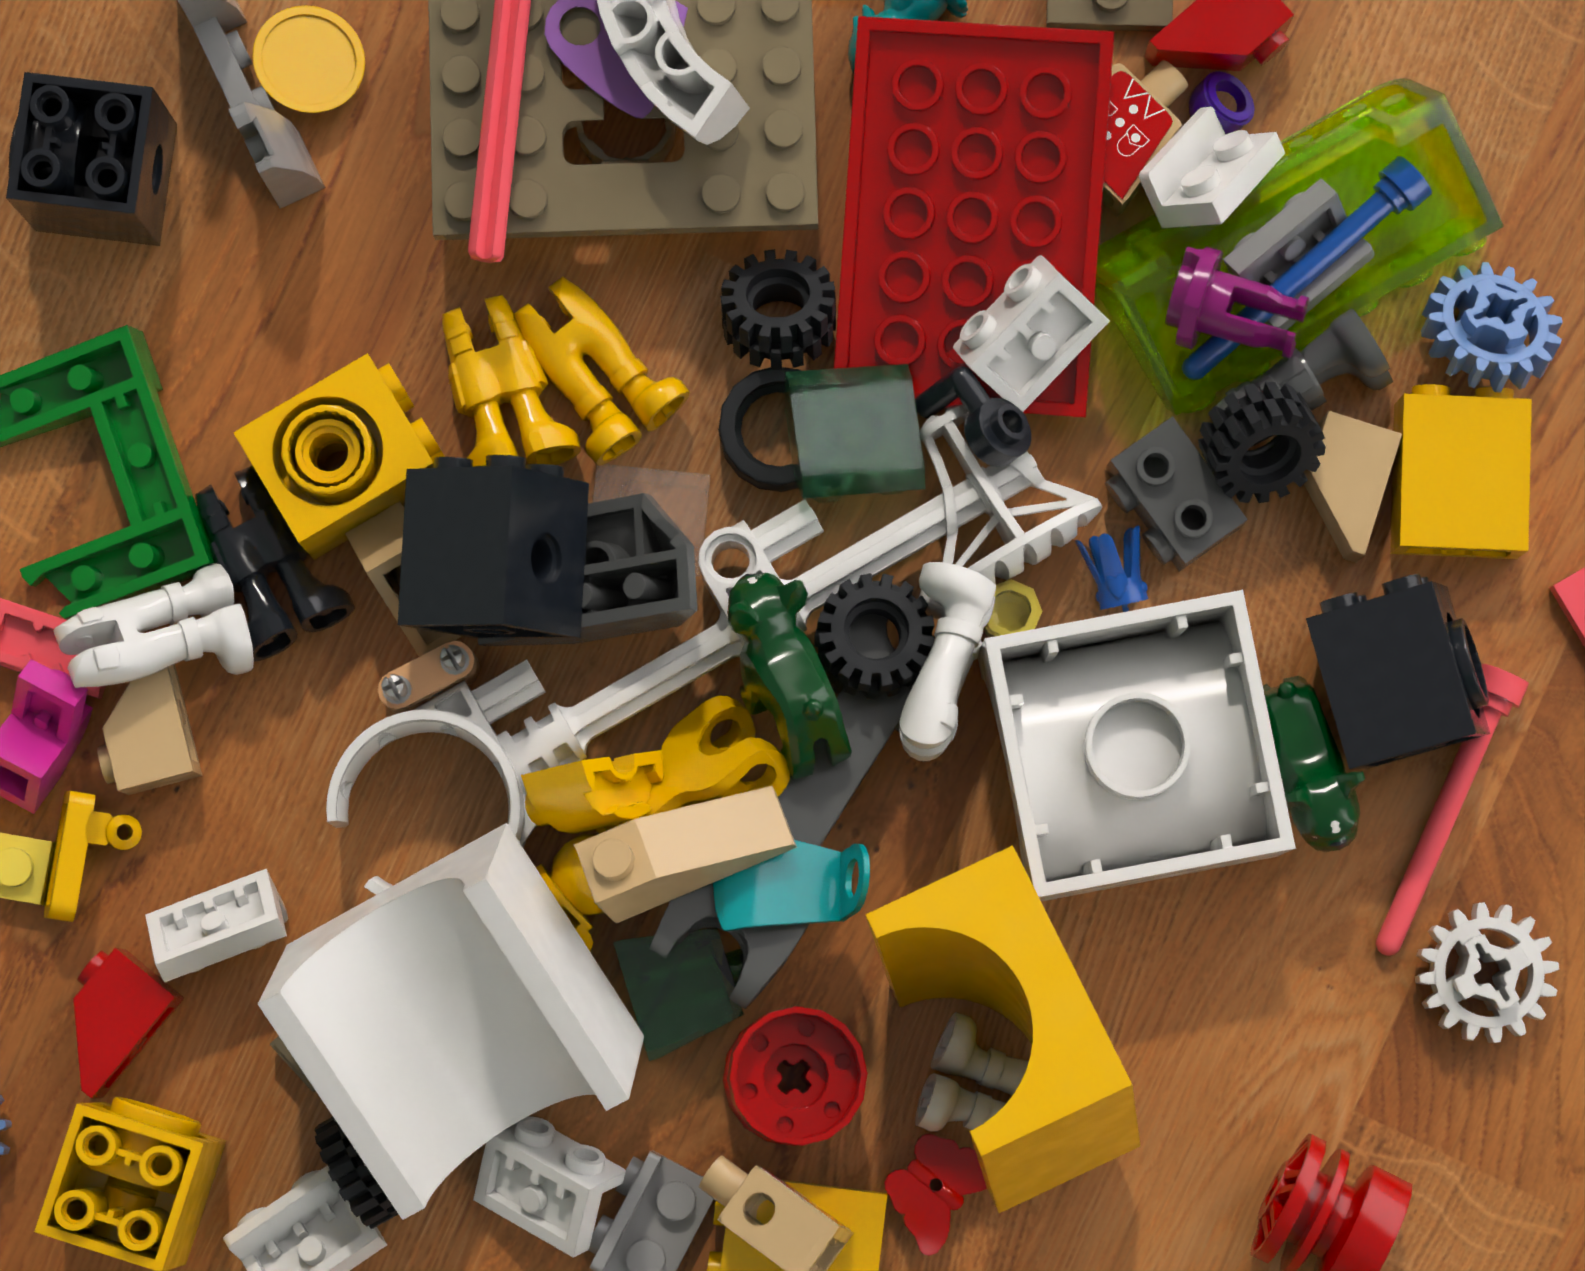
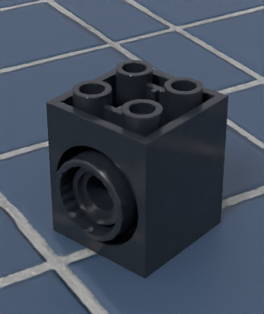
M24 72L19 112L10 143L9 180L6 199L37 232L160 246L177 123L153 87Z
M512 455L486 456V466L474 467L473 460L435 457L433 468L407 469L398 625L471 638H581L589 483L564 477V467L550 464L525 465L526 458Z
M1414 574L1382 584L1385 595L1367 600L1366 595L1358 596L1357 592L1322 601L1319 603L1322 614L1306 618L1349 769H1369L1490 734L1483 707L1489 703L1488 689L1473 637L1463 618H1456L1448 587L1433 581L1429 582L1428 577Z

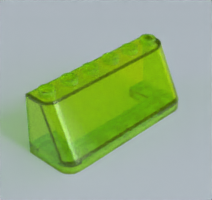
M1406 78L1395 79L1378 85L1283 139L1281 144L1285 155L1222 224L1162 228L1154 213L1099 245L1096 292L1168 410L1175 415L1181 412L1192 413L1201 410L1215 400L1216 392L1235 381L1245 382L1258 377L1269 369L1270 361L1282 355V351L1273 348H1253L1240 344L1203 378L1190 380L1183 374L1182 364L1184 360L1212 336L1201 332L1193 350L1176 345L1178 328L1165 324L1169 301L1187 246L1195 249H1204L1207 246L1222 251L1220 271L1230 274L1223 259L1234 250L1237 243L1246 235L1258 231L1282 211L1290 198L1300 192H1305L1320 178L1338 193L1348 217L1376 193L1373 186L1380 181L1379 172L1397 156H1402L1408 160L1425 178L1432 190V194L1413 211L1404 209L1399 215L1391 212L1363 237L1371 244L1374 257L1307 312L1303 323L1297 321L1287 329V331L1296 333L1295 348L1302 350L1323 333L1333 320L1351 308L1359 317L1371 312L1378 306V299L1398 287L1407 288L1423 282L1432 275V268L1452 256L1460 257L1475 252L1487 242L1486 236L1504 227L1445 94ZM1234 303L1231 314L1236 315L1245 306Z

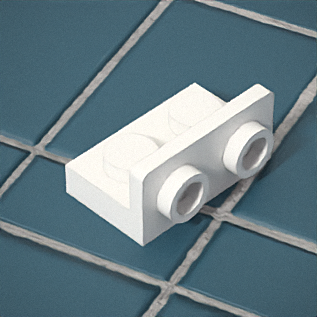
M1203 107L1195 112L1140 171L1139 179L1162 228L1222 224L1285 155V151L1277 132L1248 134L1245 130H1238L1225 134L1214 108Z
M1039 255L1031 264H1024L1011 274L1005 284L1004 292L987 310L977 312L965 323L960 332V338L954 344L953 349L968 367L1003 399L1010 401L1024 412L1110 320L1062 276L1042 255Z
M267 868L145 914L155 965L164 983L188 973L197 972L209 965L248 950L260 948L269 942L287 936L284 925L288 920L287 910Z
M528 1116L505 1129L486 1143L473 1200L574 1258L590 1248L602 1193L623 1184L626 1170L606 1159L603 1152L599 1149L579 1144L556 1131L554 1126L547 1120Z

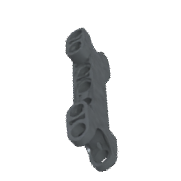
M868 614L858 618L851 625L849 630L850 641L861 655L872 659H880L889 656L896 650L887 636L888 619L886 617ZM824 666L823 669L826 675H828L829 670ZM829 680L833 691L838 694L837 700L852 754L851 757L832 766L828 760L824 738H819L813 745L815 755L813 775L794 780L790 777L787 787L778 796L794 840L817 846L823 844L894 730L900 733L899 721L901 713L914 683L909 688L905 684L901 687L899 694L888 697L887 692H880L877 699H866L867 692L857 690L855 696L844 692L846 685L839 680L834 685ZM713 883L670 901L652 940L650 950L667 959L673 949L681 944L692 932L701 928H719L723 930L716 914ZM810 924L764 926L726 931L738 941L743 952V967L738 977L737 985L729 999L742 1008L747 1009L782 969Z

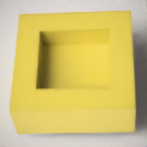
M0 833V898L45 906L55 842Z

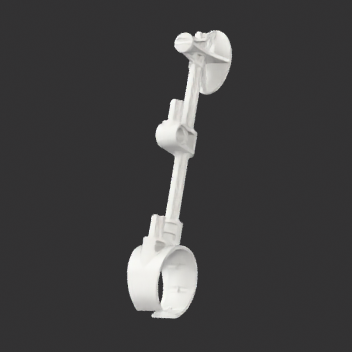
M963 404L945 407L946 413L941 416L931 415L918 433L934 464L942 487V494L792 580H780L784 585L794 580H801L808 596L805 606L797 613L796 626L802 631H806L808 617L812 612L824 606L826 599L831 593L836 594L838 592L840 584L848 579L851 580L852 584L858 582L860 575L871 573L872 577L945 535L947 536L943 562L953 564L958 528L983 513L989 514L991 519L955 565L963 567L996 527L1005 545L968 567V569L984 575L995 584V577L1008 580L1024 571V562L1036 565L1050 556L1051 545L1062 547L1077 536V527L1087 526L1103 506L1098 498L1045 480L1037 468L1036 461L1031 454L1029 455L1028 451L1007 466L980 467L957 428L966 420L969 412ZM942 435L966 473V480L952 487L944 462L934 442V439ZM1028 487L1037 488L1066 499L1007 508L1004 501ZM804 499L752 530L742 520L732 527H724L711 533L704 540L699 550L698 563L704 584L721 611L715 625L572 707H563L557 705L556 702L550 704L548 708L551 714L537 722L531 716L524 719L526 728L513 736H510L506 730L496 735L491 724L546 693L527 659L472 691L464 680L414 710L386 717L373 724L350 744L333 772L327 795V822L336 828L349 825L348 809L352 786L365 764L385 745L412 734L427 732L445 733L471 743L482 751L494 764L503 780L507 793L509 810L507 823L524 848L527 838L537 825L531 821L526 812L525 798L527 792L521 775L587 758V746L592 739L730 659L740 657L745 641L740 634L732 631L728 623V598L731 590L745 574L770 573L778 577L771 562L823 533L824 530L813 509ZM1068 509L1024 533L1014 518ZM727 549H738L744 552L750 561L746 572L733 579L720 576L713 568L716 556ZM375 876L369 879L364 887L377 895L393 885Z

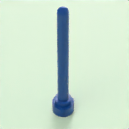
M1397 156L1379 172L1380 181L1373 186L1376 193L1269 286H1272L1285 296L1294 298L1391 212L1399 215L1404 209L1413 211L1432 194L1429 184L1408 160L1402 156ZM1245 306L1236 316L1264 324L1274 314ZM1212 335L1184 360L1182 364L1183 374L1190 380L1203 378L1240 344Z

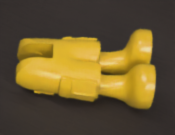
M503 295L484 299L489 314V327L491 333H495L498 345L478 352L474 351L471 341L474 338L469 325L464 320L460 306L443 313V332L450 360L448 380L458 413L474 417L475 448L467 457V459L473 460V467L486 466V456L488 455L518 456L501 414L500 405L503 403L512 404L528 464L559 465L577 456L581 451L578 435L570 427L555 422L547 414L539 399V396L548 385L544 370L535 356V351L528 341H525L506 298Z

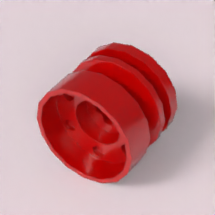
M794 1006L767 1013L740 1031L726 1054L722 1082L728 1106L745 1129L766 1142L803 1146L827 1140L851 1122L864 1100L868 1072L862 1047L844 1023L823 1010ZM781 1062L786 1066H792L800 1062L806 1068L800 1077L803 1083L806 1084L802 1092L794 1088L783 1093L777 1087L783 1078L777 1070Z
M1308 1134L1301 1141L1294 1154L1281 1165L1270 1184L1258 1213V1225L1250 1255L1268 1264L1276 1256L1286 1240L1280 1262L1281 1271H1297L1310 1253L1318 1256L1314 1271H1380L1407 1213L1412 1196V1184L1375 1165H1369L1355 1180L1353 1185L1349 1186L1345 1184L1349 1168L1350 1153L1337 1148L1322 1170L1319 1171L1326 1151V1141Z

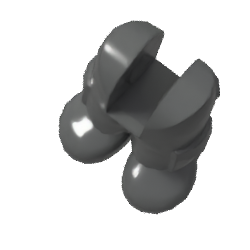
M1351 308L1334 319L1330 326L1301 352L1295 348L1290 359L1286 357L1281 358L1266 372L1252 381L1248 380L1235 388H1231L1225 395L1227 396L1234 392L1237 399L1246 396L1244 386L1255 384L1258 391L1263 392L1265 382H1276L1279 389L1284 384H1287L1294 388L1296 394L1301 393L1312 411L1327 402L1320 385L1338 375L1351 374L1372 390L1385 388L1393 383V379L1388 371L1390 366L1381 349L1361 318ZM1224 398L1216 405L1223 410L1228 407ZM1271 436L1266 437V438H1264V439H1262V440L1256 442V443H1255L1254 445H1252V446H1255V445L1261 443L1262 441H1264V440L1270 438Z

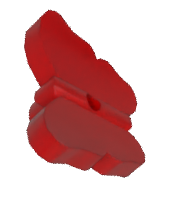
M931 1133L923 1134L917 1139L914 1145L916 1159H913L908 1164L907 1169L893 1170L884 1181L885 1190L890 1196L895 1211L904 1214V1225L914 1235L921 1253L927 1256L938 1253L945 1244L950 1231L951 1210L955 1211L962 1207L964 1203L963 1195L987 1189L976 1151L965 1146L959 1148L954 1140L938 1137ZM936 1178L941 1181L942 1186L938 1191L931 1190L929 1185L932 1179Z

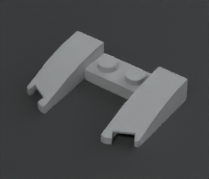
M178 0L194 28L231 107L228 109L230 115L245 139L244 141L255 162V166L279 208L281 209L326 188L300 132L289 119L275 111L265 89L260 86L252 90L242 69L253 64L237 30L225 34V32L247 23L238 1Z

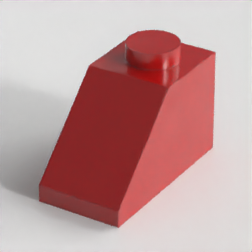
M1196 0L1149 40L1144 57L1152 66H1157L1162 60H1165L1174 67L1241 71L1254 59L1262 66L1279 53L1289 42L1290 39L1284 33L1287 31L1294 14L1281 0Z
M114 948L109 955L104 951H100L90 960L77 978V981L83 987L73 998L81 1091L91 1099L103 1098L184 1000L180 993L166 982L164 983L158 975L130 952L120 948Z

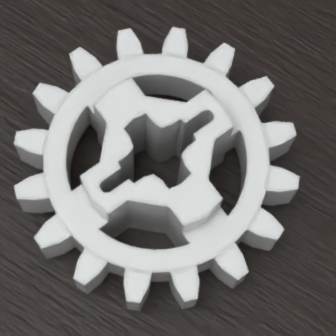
M1485 902L1473 904L1471 911L1472 920H1468L1459 909L1449 912L1448 918L1452 929L1448 931L1438 925L1432 926L1428 932L1438 944L1435 949H1419L1416 955L1423 961L1430 963L1429 972L1415 976V983L1431 985L1433 994L1429 995L1422 1002V1005L1425 1009L1441 1006L1445 1010L1438 1024L1443 1029H1449L1458 1021L1463 1023L1461 1029L1463 1040L1473 1041L1480 1028H1484L1488 1043L1501 1042L1503 1026H1506L1514 1036L1526 1034L1522 1017L1526 1015L1535 1020H1543L1546 1014L1542 1007L1536 1003L1539 997H1554L1558 991L1553 986L1544 983L1545 974L1559 970L1558 962L1543 961L1541 952L1552 943L1551 939L1545 937L1533 940L1529 933L1533 929L1536 920L1530 916L1523 918L1516 924L1512 923V906L1501 905L1495 912L1494 918L1489 916V910ZM1479 930L1497 931L1509 937L1515 944L1506 948L1491 945L1485 934L1482 935ZM1454 946L1459 959L1454 976L1446 979V962ZM1479 958L1484 963L1495 961L1498 964L1500 971L1492 976L1495 987L1490 983H1476L1474 974L1481 970ZM1527 967V985L1522 997L1519 998L1515 991L1520 970ZM1469 997L1482 1000L1487 1009L1493 1012L1494 1016L1476 1015L1463 1008L1458 1002Z

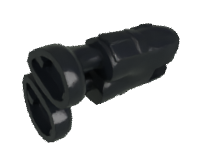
M253 466L234 472L241 487L243 499L247 505L250 504L256 517L234 527L228 516L230 515L228 508L219 499L212 485L196 493L195 500L211 542L209 547L212 559L215 564H221L229 574L234 592H242L247 606V624L255 662L270 658L286 650L296 641L298 635L290 618L278 603L269 586L267 576L271 572L278 573L290 597L293 610L300 625L306 632H318L338 624L354 611L355 606L349 593L343 588L325 585L311 574L304 564L308 552L298 543Z

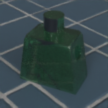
M718 928L701 929L692 932L681 944L673 949L667 959L649 949L654 936L613 942L638 1026L644 1034L643 1043L649 1061L661 1058L744 1015L743 1008L729 999L737 985L738 977L743 967V952L739 948L726 953Z

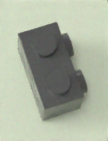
M1173 416L1112 458L1105 469L1111 477L1105 482V486L1114 501L1126 514L1133 509L1148 528L1142 534V537L1153 555L1163 565L1172 561L1179 572L1238 531L1248 520L1235 501L1225 495L1221 487L1219 488L1206 461Z

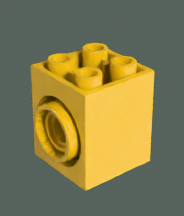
M368 353L233 432L298 543L314 560L347 541L346 532L400 501L404 507L407 469L433 468L435 457H445L422 417L410 424L404 413L415 406L390 364L387 363L377 369ZM338 451L348 452L347 459L340 468L334 471H323V465L331 454Z
M114 1097L112 1104L107 1102L77 1103L34 1232L155 1271H168L186 1265L227 1140L199 1132L201 1123L195 1119L128 1098Z

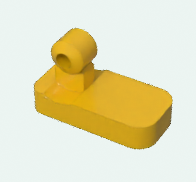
M70 790L65 791L45 899L44 918L67 922L74 921L88 843L102 846L108 844L117 850L133 848L138 844L142 835L141 825L134 817L130 815L112 817L109 813L94 811V794ZM120 825H124L128 829V836L124 840L117 836V829Z

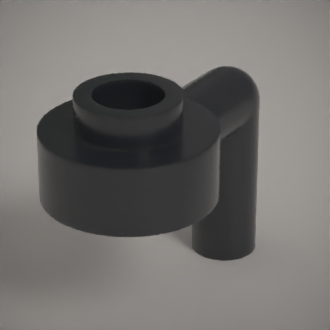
M959 366L954 368L914 400V407L917 413L923 418H929L959 398L969 412L964 424L967 443L973 453L990 466H1007L1023 455L1030 447L1032 439L1031 429L1025 414L1008 400L1002 398L990 399L973 372L967 367Z

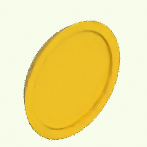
M295 6L276 13L263 24L253 45V66L260 84L273 99L296 111L320 113L341 106L355 94L364 76L365 53L357 33L342 17L321 7Z

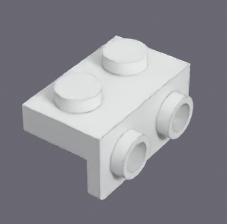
M328 1166L300 1177L288 1193L267 1207L257 1208L247 1213L238 1222L237 1227L223 1237L228 1249L242 1261L247 1271H350L387 1246V1243L377 1227L374 1229H370L369 1226L366 1227L361 1222L360 1216L356 1217L353 1214L349 1201H344L339 1194L340 1188L336 1181L332 1182L327 1172L330 1170Z

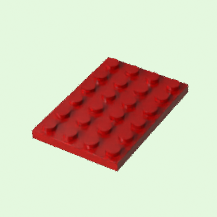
M858 16L832 391L833 400L914 405V400L918 395L954 368L959 366L969 368L953 349L954 344L960 338L963 326L974 314L987 310L1004 292L1008 278L1016 269L1024 264H1031L1039 255H1042L1062 276L1095 306L1115 37L1113 31ZM1092 340L1023 413L1086 418ZM971 370L990 399L1002 398ZM957 398L948 406L962 405L963 403Z

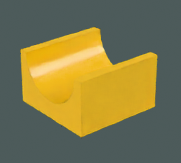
M1013 845L865 914L889 986L900 1008L914 1002L933 998H957L973 1001L1005 1016L1023 1032L1032 1045L1027 1069L1015 1093L993 1117L969 1131L987 1190L998 1213L1006 1211L1141 1147L1133 1085Z

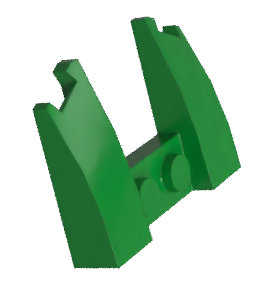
M128 325L0 375V447L93 416L131 525L20 569L22 578L30 586L36 587L47 578L71 602V604L66 605L59 612L67 620L88 608L103 606L158 590L163 585L187 581L193 578L198 569L215 564L209 547L211 544L199 514L157 393L162 391L163 388L144 333Z

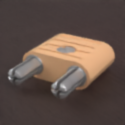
M457 641L445 643L384 675L378 684L379 698L385 706L396 714L414 710L464 680L468 686L476 681L480 673L479 660L466 644Z

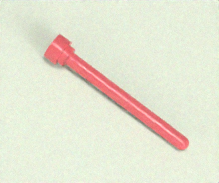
M1481 664L1489 695V703L1483 707L1490 734L1461 742L1377 936L1376 948L1385 956L1395 955L1403 944L1500 717H1508L1511 708H1519L1529 683L1512 673L1488 664Z

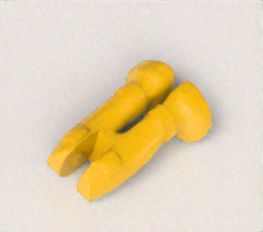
M562 276L549 286L548 289L558 302L565 316L568 315L571 319L570 322L553 333L550 330L551 326L545 318L540 316L529 303L515 312L514 317L525 341H528L535 351V356L545 375L573 403L574 409L582 420H590L593 433L587 439L586 452L597 465H603L616 459L638 444L642 438V433L633 421L612 402V395L593 375L583 360L584 355H589L608 376L609 382L616 391L625 396L638 419L650 432L659 428L673 416L686 402L690 392L682 380L676 377H667L658 382L646 376L648 368L639 358L635 357L620 330L609 316L584 290Z

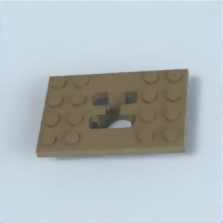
M428 0L432 226L435 240L469 239L495 0ZM531 0L506 238L818 230L812 0H675L688 8L683 28L696 54L714 71L731 82L750 107L730 132L711 144L706 145L698 142L684 132V154L681 159L675 162L663 161L674 146L677 126L655 105L651 112L643 119L664 118L666 132L658 145L643 156L635 158L625 157L623 159L608 157L597 144L585 136L583 130L585 120H604V98L587 85L584 89H569L563 84L562 62L549 47L544 34L546 17L550 8L558 0ZM576 7L568 10L562 16L559 29L562 36L569 43L586 45L598 37L600 21L591 10ZM577 128L581 149L589 160H592V164L574 165L565 160L564 136L569 129Z

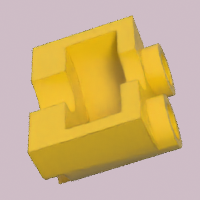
M662 750L634 753L614 758V761H611L610 757L580 760L523 774L521 777L527 792L525 798L527 815L538 826L551 825L557 831L579 833L639 818L649 813L652 808L647 804L652 784L662 782L663 780Z

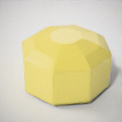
M1012 579L997 584L992 616L984 627L986 635L995 637L1035 629L1042 614V609L1034 589Z

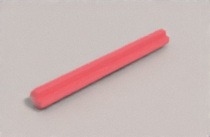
M495 0L468 243L470 258L480 262H501L504 258L531 0Z

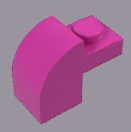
M32 659L18 675L11 714L0 727V796L35 814L62 776L88 726L93 708L85 704L87 688H75L71 676L60 670L49 669Z

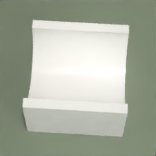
M1243 590L984 639L978 655L981 677L989 692L1003 749L1017 825L1021 863L1040 901L1273 858L1296 849Z
M507 823L287 944L258 1002V1006L402 1220L424 1209L430 1197L443 1180L473 1152L505 1129L529 1115L560 1101L582 1095H596L606 1111L628 1100L644 1040V1034Z

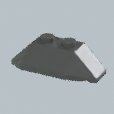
M641 493L588 503L581 638H478V645L578 644L679 627L698 610L694 545L650 494Z

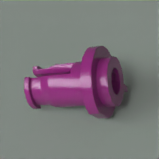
M1187 246L1182 266L1171 294L1165 320L1166 325L1178 328L1176 345L1193 350L1202 332L1253 348H1273L1282 351V356L1290 359L1296 346V342H1294L1296 333L1231 314L1234 303L1303 323L1309 297L1301 295L1299 299L1283 295L1272 286L1221 272L1222 251L1207 246L1204 249H1195Z

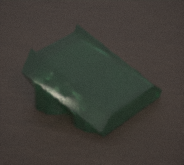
M908 364L785 372L787 428L794 478L802 499L811 498L819 503L840 501L845 495L870 493L892 495L908 490L926 489L925 466L913 382Z

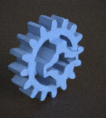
M1482 262L1476 275H1473L1466 266H1459L1453 279L1444 275L1440 278L1434 293L1430 294L1423 309L1422 315L1427 319L1422 327L1421 336L1435 339L1429 351L1430 357L1441 358L1446 356L1450 363L1445 373L1452 376L1463 370L1469 374V387L1475 388L1482 378L1490 380L1494 392H1501L1507 379H1510L1517 388L1523 389L1526 387L1531 375L1537 378H1541L1544 375L1561 344L1562 339L1556 334L1563 323L1562 317L1548 314L1554 299L1552 296L1537 298L1533 294L1537 281L1533 278L1526 280L1523 284L1514 281L1515 269L1508 266L1502 276L1494 275L1489 262ZM1457 307L1460 312L1455 322L1453 311ZM1527 335H1529L1528 347L1524 344Z

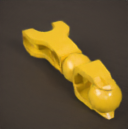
M719 695L712 697L679 721L666 737L661 748L662 782L652 784L650 797L647 801V804L652 808L649 813L641 817L768 786H773L777 796H779L785 790L790 780L786 759L773 744L761 738H755L756 730L753 719L743 704L728 696ZM732 719L731 729L711 743L710 737L715 725L723 720ZM768 764L765 773L756 781L743 782L740 780L755 765ZM626 822L596 828V830L600 834ZM581 834L565 843L553 859L551 873L543 864L536 867L589 951H591L594 943L589 933L593 926L586 915L603 914L604 912L594 902L574 844L598 834Z

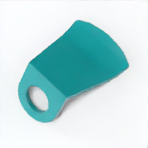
M794 840L797 848L714 882L715 909L722 929L724 931H733L764 926L846 921L861 910L866 900L870 880V860L867 848L863 844L855 843L843 852ZM857 862L859 878L857 889L853 896L852 874Z

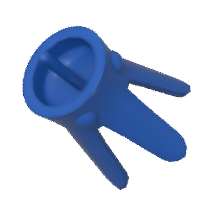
M1139 525L1127 529L1124 533V569L1114 540L1109 534L1103 533L1099 537L1092 536L1089 538V547L1094 563L1080 540H1074L1097 584L1098 592L1095 596L1099 602L1100 610L1122 606V611L1127 612L1129 611L1128 604L1149 599L1147 595L1148 586L1141 578Z

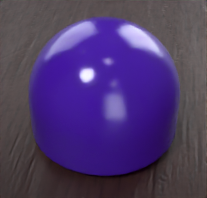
M1215 71L1208 74L1194 88L1189 99L1190 118L1199 108L1213 107L1225 134L1241 130L1254 116V103L1249 90L1239 79L1225 72ZM1216 91L1227 92L1234 97L1237 104L1236 112L1227 109L1220 102Z

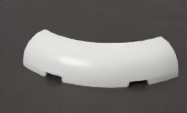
M597 0L600 16L611 44L620 56L630 76L646 97L673 124L695 140L706 145L720 140L738 124L750 109L734 85L714 71L696 54L679 18L675 0Z

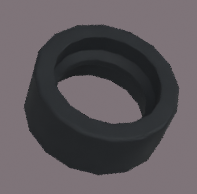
M770 367L750 373L733 386L721 407L718 430L724 457L741 479L758 489L785 492L805 487L824 473L836 453L839 419L834 400L820 381L799 369L782 367V370H771ZM776 392L792 394L804 401L812 411L817 426L815 442L808 454L796 463L785 466L767 465L753 457L744 445L741 433L743 417L750 405L762 396Z

